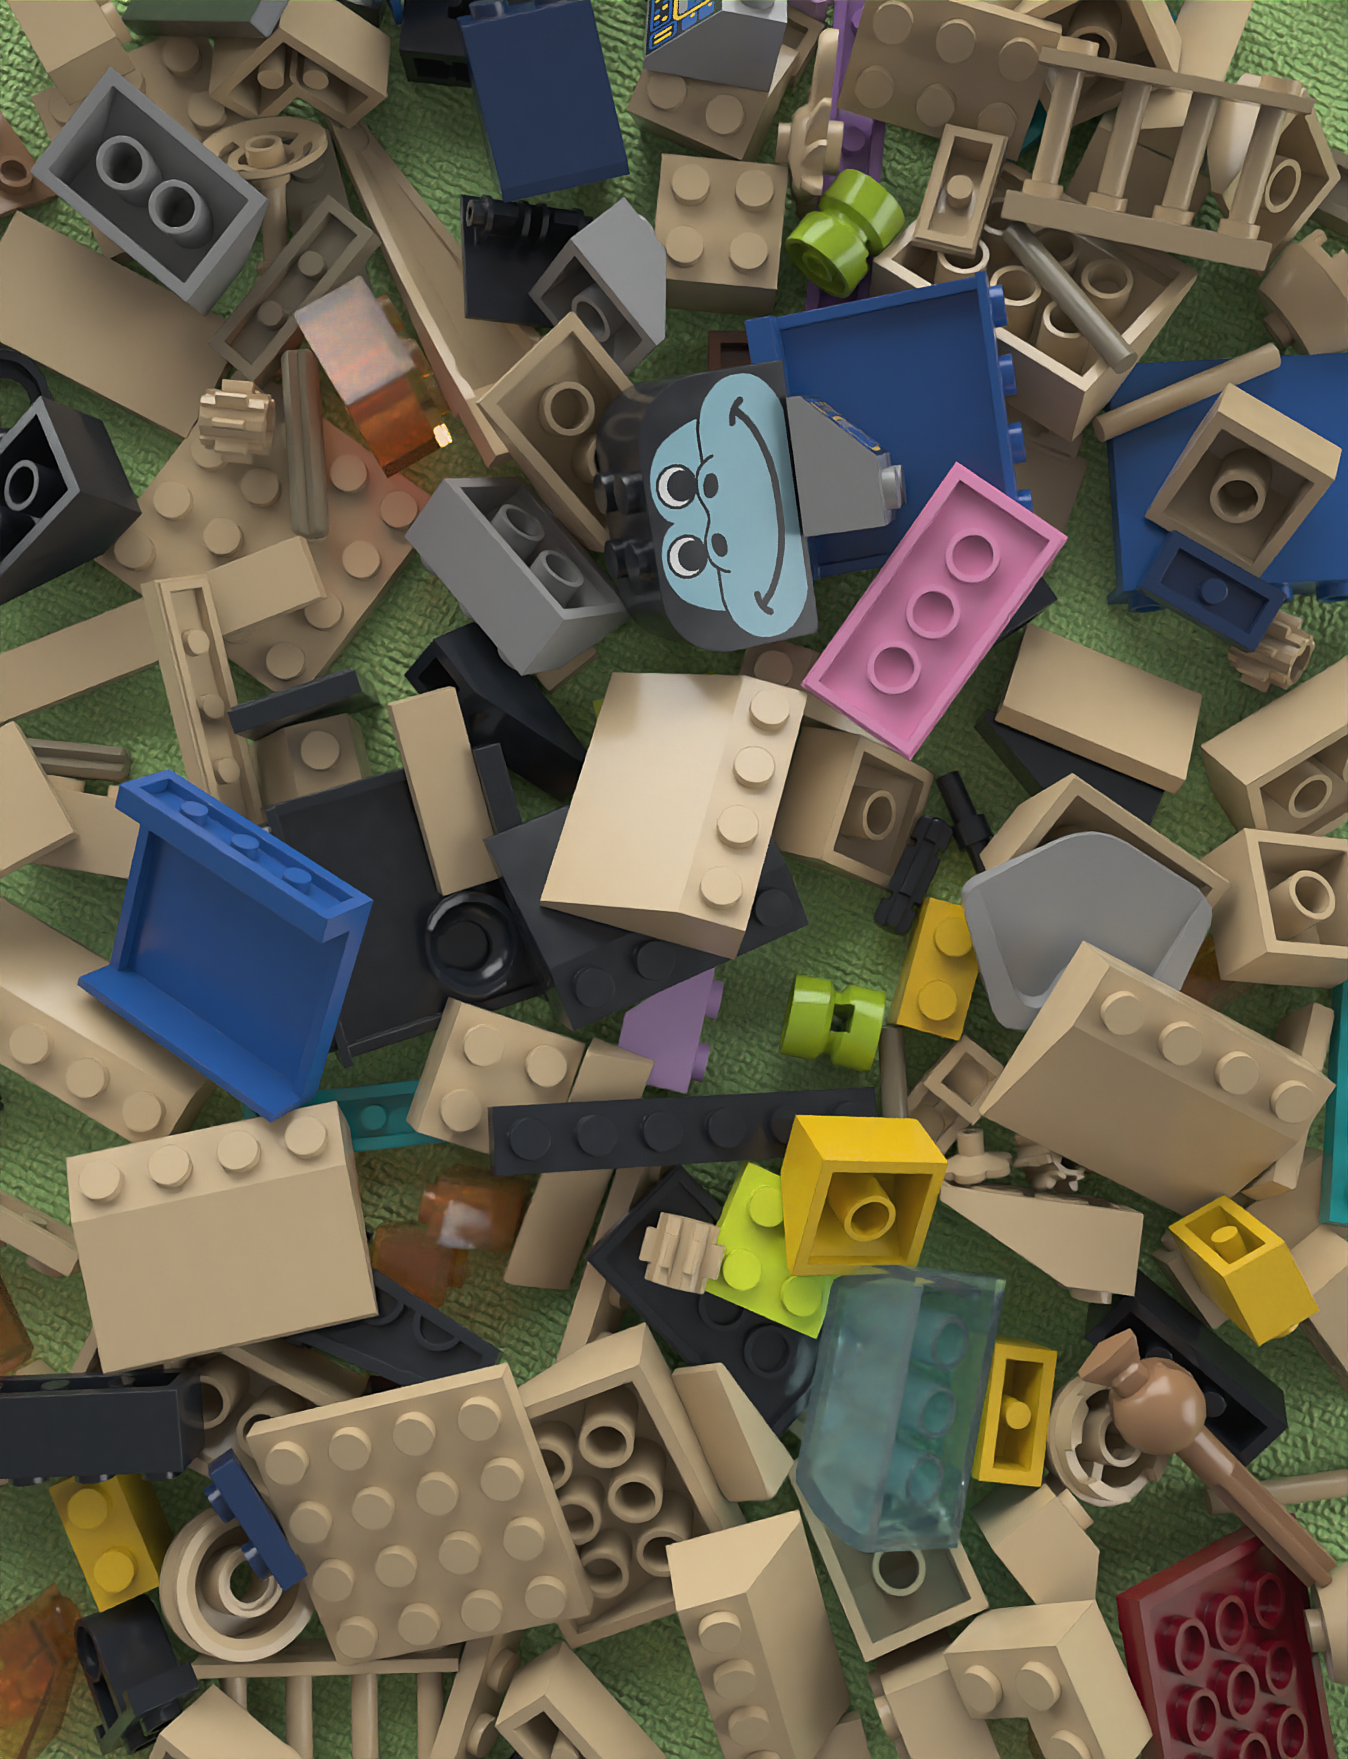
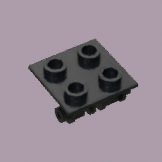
M461 194L460 219L465 318L553 329L555 326L528 293L570 238L594 221L593 217L584 216L581 208L567 210L548 207L547 204L539 202L536 205H532L526 200L504 203L503 200L493 199L491 195L483 194L481 197Z

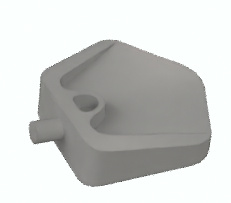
M1095 831L1079 832L1058 838L977 874L965 883L961 891L963 913L991 1009L999 1023L1013 1030L1028 1031L1083 941L1180 991L1207 934L1213 916L1210 903L1198 887L1128 842L1111 834Z

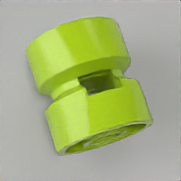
M845 169L840 172L819 198L818 207L820 212L812 211L807 213L785 241L786 252L795 267L819 289L839 298L848 297L869 272L870 266L866 258L868 256L877 257L893 242L905 225L903 211L895 198L873 178L853 169Z
M795 973L782 1025L779 1054L815 1061L822 1053L828 1054L831 1064L834 1066L869 1073L875 1058L882 1028L885 992L855 985H848L842 992H837L831 980ZM833 1015L837 1018L845 1019L842 1032L830 1031Z

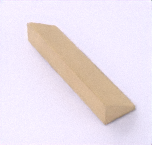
M1184 0L1175 21V26L1182 40L1178 73L1224 81L1255 0ZM1163 88L1151 91L1137 143L1175 159L1192 94Z
M593 1038L585 1054L568 1103L641 1099L655 1061ZM613 1169L541 1173L501 1281L517 1286L568 1290Z

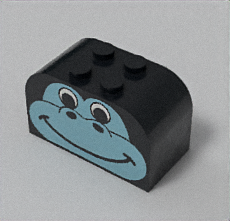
M783 360L730 366L640 382L618 394L609 404L601 418L596 437V456L599 473L594 475L593 491L599 511L602 514H606L610 540H607L604 545L605 562L611 578L617 579L620 597L628 614L642 629L650 634L709 651L729 652L820 632L807 537H804L786 403L788 396Z

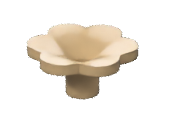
M965 1128L957 1131L959 1153L944 1155L948 1161L944 1180L954 1179L955 1182L961 1184H973L981 1182L986 1178L1007 1176L1010 1173V1166L1013 1165L1011 1153L984 1149L983 1133L979 1128Z

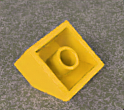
M795 1115L781 1168L787 1268L791 1275L915 1274L948 1167V1161L917 1119Z

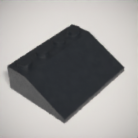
M569 803L503 832L483 839V842L539 982L543 987L554 1019L575 1031L732 959L540 906L541 896L571 805ZM772 836L768 844L747 928L736 957L809 925L788 865Z

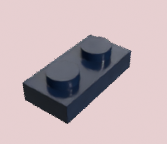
M1177 530L1167 533L1135 589L1246 654L1255 652L1287 597L1286 593Z
M230 1448L210 1462L208 1470L213 1483L207 1486L204 1492L224 1524H227L234 1518H237L250 1538L248 1542L241 1546V1550L258 1578L264 1582L273 1575L283 1592H285L308 1575L305 1564L299 1555H296L281 1524L233 1449Z

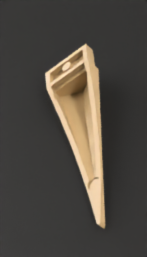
M322 112L371 228L382 241L380 249L453 418L462 420L487 468L514 460L475 403L543 337L532 326L465 318L462 247L432 212L362 119L352 128L348 129Z

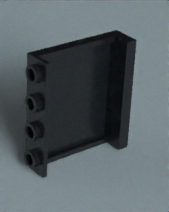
M484 743L471 747L493 833L497 834L522 824L500 743ZM404 767L260 808L264 823L257 826L373 899L329 1049V1053L335 1052L336 1058L344 1069L354 1066L352 1057L437 1030L448 997L489 1011H495L534 997H539L546 1002L548 1001L525 944L519 973L507 987L487 998L461 995L448 989L435 977L430 968L426 953V925L430 915L441 900L457 892L443 896L437 890ZM499 879L461 890L485 892L501 899L509 907ZM459 922L453 925L443 936L438 937V954L446 968H456L463 972H474L481 969L487 962L490 954V942L486 933L479 926L470 922Z

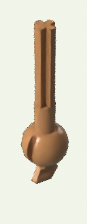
M1130 1328L1099 1342L1078 1373L1085 1382L1112 1388L1109 1394L1110 1414L1123 1439L1146 1454L1158 1456L1176 1454L1308 1588L1315 1582L1322 1588L1327 1586L1333 1580L1328 1572L1337 1566L1336 1560L1204 1425L1207 1417L1206 1402L1203 1392L1191 1373L1170 1359L1152 1357L1140 1360L1137 1339Z

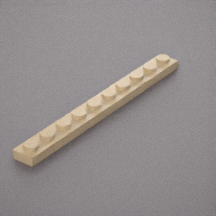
M672 1165L618 1168L616 1170L593 1245L630 1210L635 1202ZM587 1262L555 1364L586 1344L618 1333L625 1310L631 1306L589 1262ZM524 1629L466 1642L459 1664V1671L456 1674L429 1759H480L491 1750L499 1733L495 1728L504 1692L509 1688L514 1672L520 1667V1655L517 1654Z

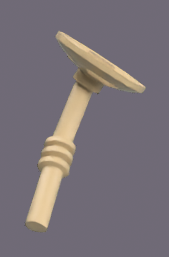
M271 116L246 120L215 132L202 143L220 159L235 149L228 157L227 165L243 179L252 181L255 187L260 188L261 194L270 201L262 221L263 261L259 262L256 268L257 273L260 275L265 273L288 244L286 183L290 180V174L318 159L325 152L328 145L325 129L319 123L306 118ZM281 138L294 139V141L287 145L282 143ZM245 161L248 162V165H242V164H243ZM261 276L256 278V283L261 278ZM282 368L278 370L273 378L282 377Z

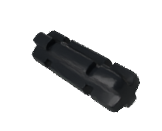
M923 815L918 819L910 836V839L915 840L913 846L910 844L906 845L886 888V891L891 893L889 899L881 898L873 916L874 923L882 928V930L899 936H904L909 932L917 914L915 911H912L914 905L921 906L941 862V859L936 856L938 852L945 853L953 836L951 826L945 823L944 820L928 815Z

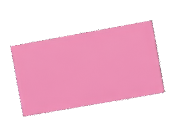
M956 461L800 684L801 687L910 762L1069 537Z

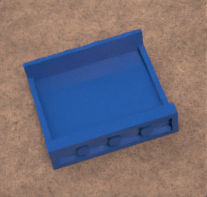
M986 271L975 272V276L781 317L770 315L744 321L751 363L783 360L788 398L795 396L820 397L890 452L891 466L901 464L903 466L907 503L897 509V518L882 527L807 537L813 582L823 577L883 567L956 461L1034 513L1031 489L1018 490L1014 466L1016 463L1027 462L1021 421L1008 423L1005 396L1017 394L1012 353L999 356L995 328L1008 326L1003 286L1000 284L989 287Z
M1348 352L1280 356L1281 364L1278 368L1238 384L1236 387L1340 447L1342 451L1334 482L1263 572L1260 579L1287 594L1283 604L1292 602L1294 600L1293 595L1316 594V601L1319 603L1347 601ZM1231 359L1136 363L1109 403L1102 410H1104V413H1107ZM1222 392L1106 441L1117 587L1107 596L1108 605L1128 604V611L1131 613H1148L1166 609V607L1135 590L1167 533L1170 532L1144 516L1191 436Z
M170 769L120 783L115 808L139 823V832L110 964L79 977L77 985L271 1123L316 1097L373 899Z

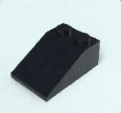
M40 396L0 441V606L103 555L142 514L103 421L43 396Z

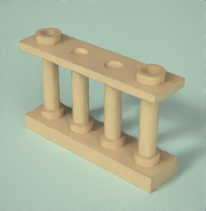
M1065 36L1059 37L1057 49L1042 46L1038 60L1040 65L1059 68L1032 179L1025 178L1022 192L1011 189L1007 190L1001 218L1265 271L1272 243L1257 240L1261 226L1254 225L1287 113L1302 116L1312 114L1316 99L1300 96L1303 82L1262 75L1259 87L1257 88L1097 57L1099 43ZM1085 74L1125 81L1097 191L1096 193L1089 192L1085 205L1060 200L1064 186L1057 184ZM1157 87L1192 94L1162 206L1155 205L1152 217L1149 218L1125 213L1129 199L1122 197L1151 88ZM1219 100L1260 107L1228 219H1220L1217 231L1191 226L1194 212H1189L1188 209Z
M328 1638L294 1639L277 1653L250 1662L228 1661L200 1653L193 1662L192 1667L197 1679L219 1678L220 1690L233 1701L241 1704L246 1710V1678L285 1676L286 1744L294 1748L302 1759H313L312 1676L351 1675L352 1759H379L377 1674L416 1673L418 1759H429L444 1714L443 1672L459 1671V1664L466 1641L342 1666L337 1663Z

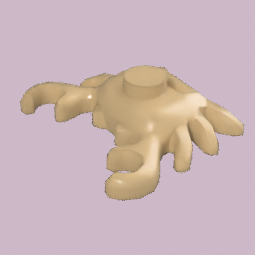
M827 28L819 35L812 86L808 90L807 105L799 107L795 111L791 123L779 122L775 164H786L789 166L788 181L791 195L796 202V214L800 221H802L807 213L816 211L817 198L822 195V175H838L844 122L830 120L839 29Z

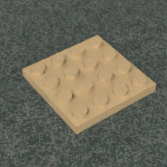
M238 369L230 378V380L252 382ZM272 380L269 381L263 390L255 385L256 391H261V394H270L271 399L275 401V441L273 448L270 449V454H254L253 464L221 461V454L215 453L211 449H205V445H201L197 422L187 439L185 438L138 499L137 502L142 511L141 516L103 555L93 560L143 596L140 584L159 579L199 575L297 536L292 530L283 388ZM323 417L330 531L328 536L324 538L306 539L328 599L223 639L227 658L275 693L326 675L416 555V549L406 539L405 534L431 498V495Z
M508 1362L258 1421L253 1424L247 1434V1442L287 1540L295 1554H298L305 1564L308 1575L303 1578L339 1665L349 1666L590 1615L594 1596Z

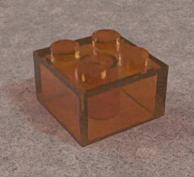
M359 275L292 313L387 479L453 441L442 420V417L449 414L451 409L434 379L431 377L424 381L433 375V371L414 338L409 340L405 333L398 337L397 334L405 330V326L386 293L375 299L363 278Z

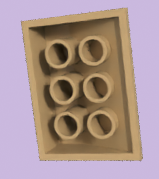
M1005 159L974 259L912 246L911 239L916 226V219L873 260L869 298L975 276V272L986 271L989 287L1002 284L1008 326L995 328L999 356L1012 353L1017 385V394L1005 396V401L1071 443L1109 403L1192 287L1199 271L1161 250L1025 223L1137 353L1138 358L1134 365L1126 372L1116 374L1003 241L1002 237L1005 230L1012 223L1016 222L1015 220L1001 218L1006 192L1009 189L1022 192L1025 178L1032 179V174ZM1062 192L1060 200L1080 203Z
M612 672L541 896L540 906L735 960L747 928L808 693L745 675Z
M1083 941L983 1102L979 1112L982 1116L1186 1217L1224 1194L1232 1198L1300 1141L1336 1085L1299 1054Z
M337 1101L294 1109L271 1123L261 1116L66 1158L71 1225L104 1375L110 1376L379 1315L350 1126Z
M646 1322L584 1345L517 1388L594 1596L589 1616L556 1622L570 1649L677 1613L666 1546L747 1524L738 1503L729 1502L717 1485L671 1378L672 1373Z

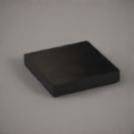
M348 668L231 707V711L227 713L234 734L257 741L284 727L344 713L351 715L381 704L374 684L355 669Z

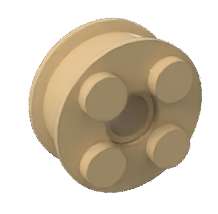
M213 1507L202 1511L187 1522L175 1536L167 1550L159 1580V1595L164 1617L174 1634L195 1651L234 1662L260 1660L277 1653L291 1643L308 1623L315 1606L304 1579H301L283 1592L273 1575L262 1582L253 1569L251 1587L245 1595L236 1599L230 1589V1577L237 1565L243 1561L248 1562L241 1550V1546L248 1542L250 1538L237 1518L224 1524ZM274 1514L275 1517L277 1518V1520H278L279 1523H280V1520H279V1518H278V1515Z

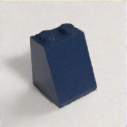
M479 0L470 3L471 15L457 18L491 176L503 202H511L629 175L627 156L591 0H534L513 6L508 5V0Z

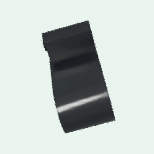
M143 1593L101 1613L98 1611L76 1621L74 1639L77 1654L102 1722L101 1725L96 1726L93 1730L102 1756L123 1746L126 1749L127 1755H132L155 1744L160 1732L183 1712L182 1707L200 1688L190 1661L180 1666L178 1665L154 1603L148 1595Z

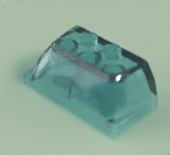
M905 1265L860 1266L850 1271L848 1275H842L834 1279L830 1289L796 1468V1483L814 1515L845 1544L863 1553L958 1547L1007 1279L982 1272Z

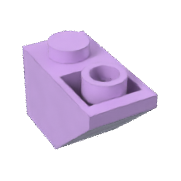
M715 967L654 994L625 1012L618 1047L655 1061L646 1085L687 1094L690 1080L703 1081L710 1044L699 1042L704 1017L717 1019L725 983L713 980Z

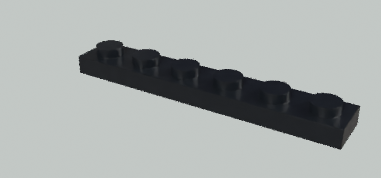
M875 1087L487 1107L490 1176L784 1158L795 1115L877 1117Z

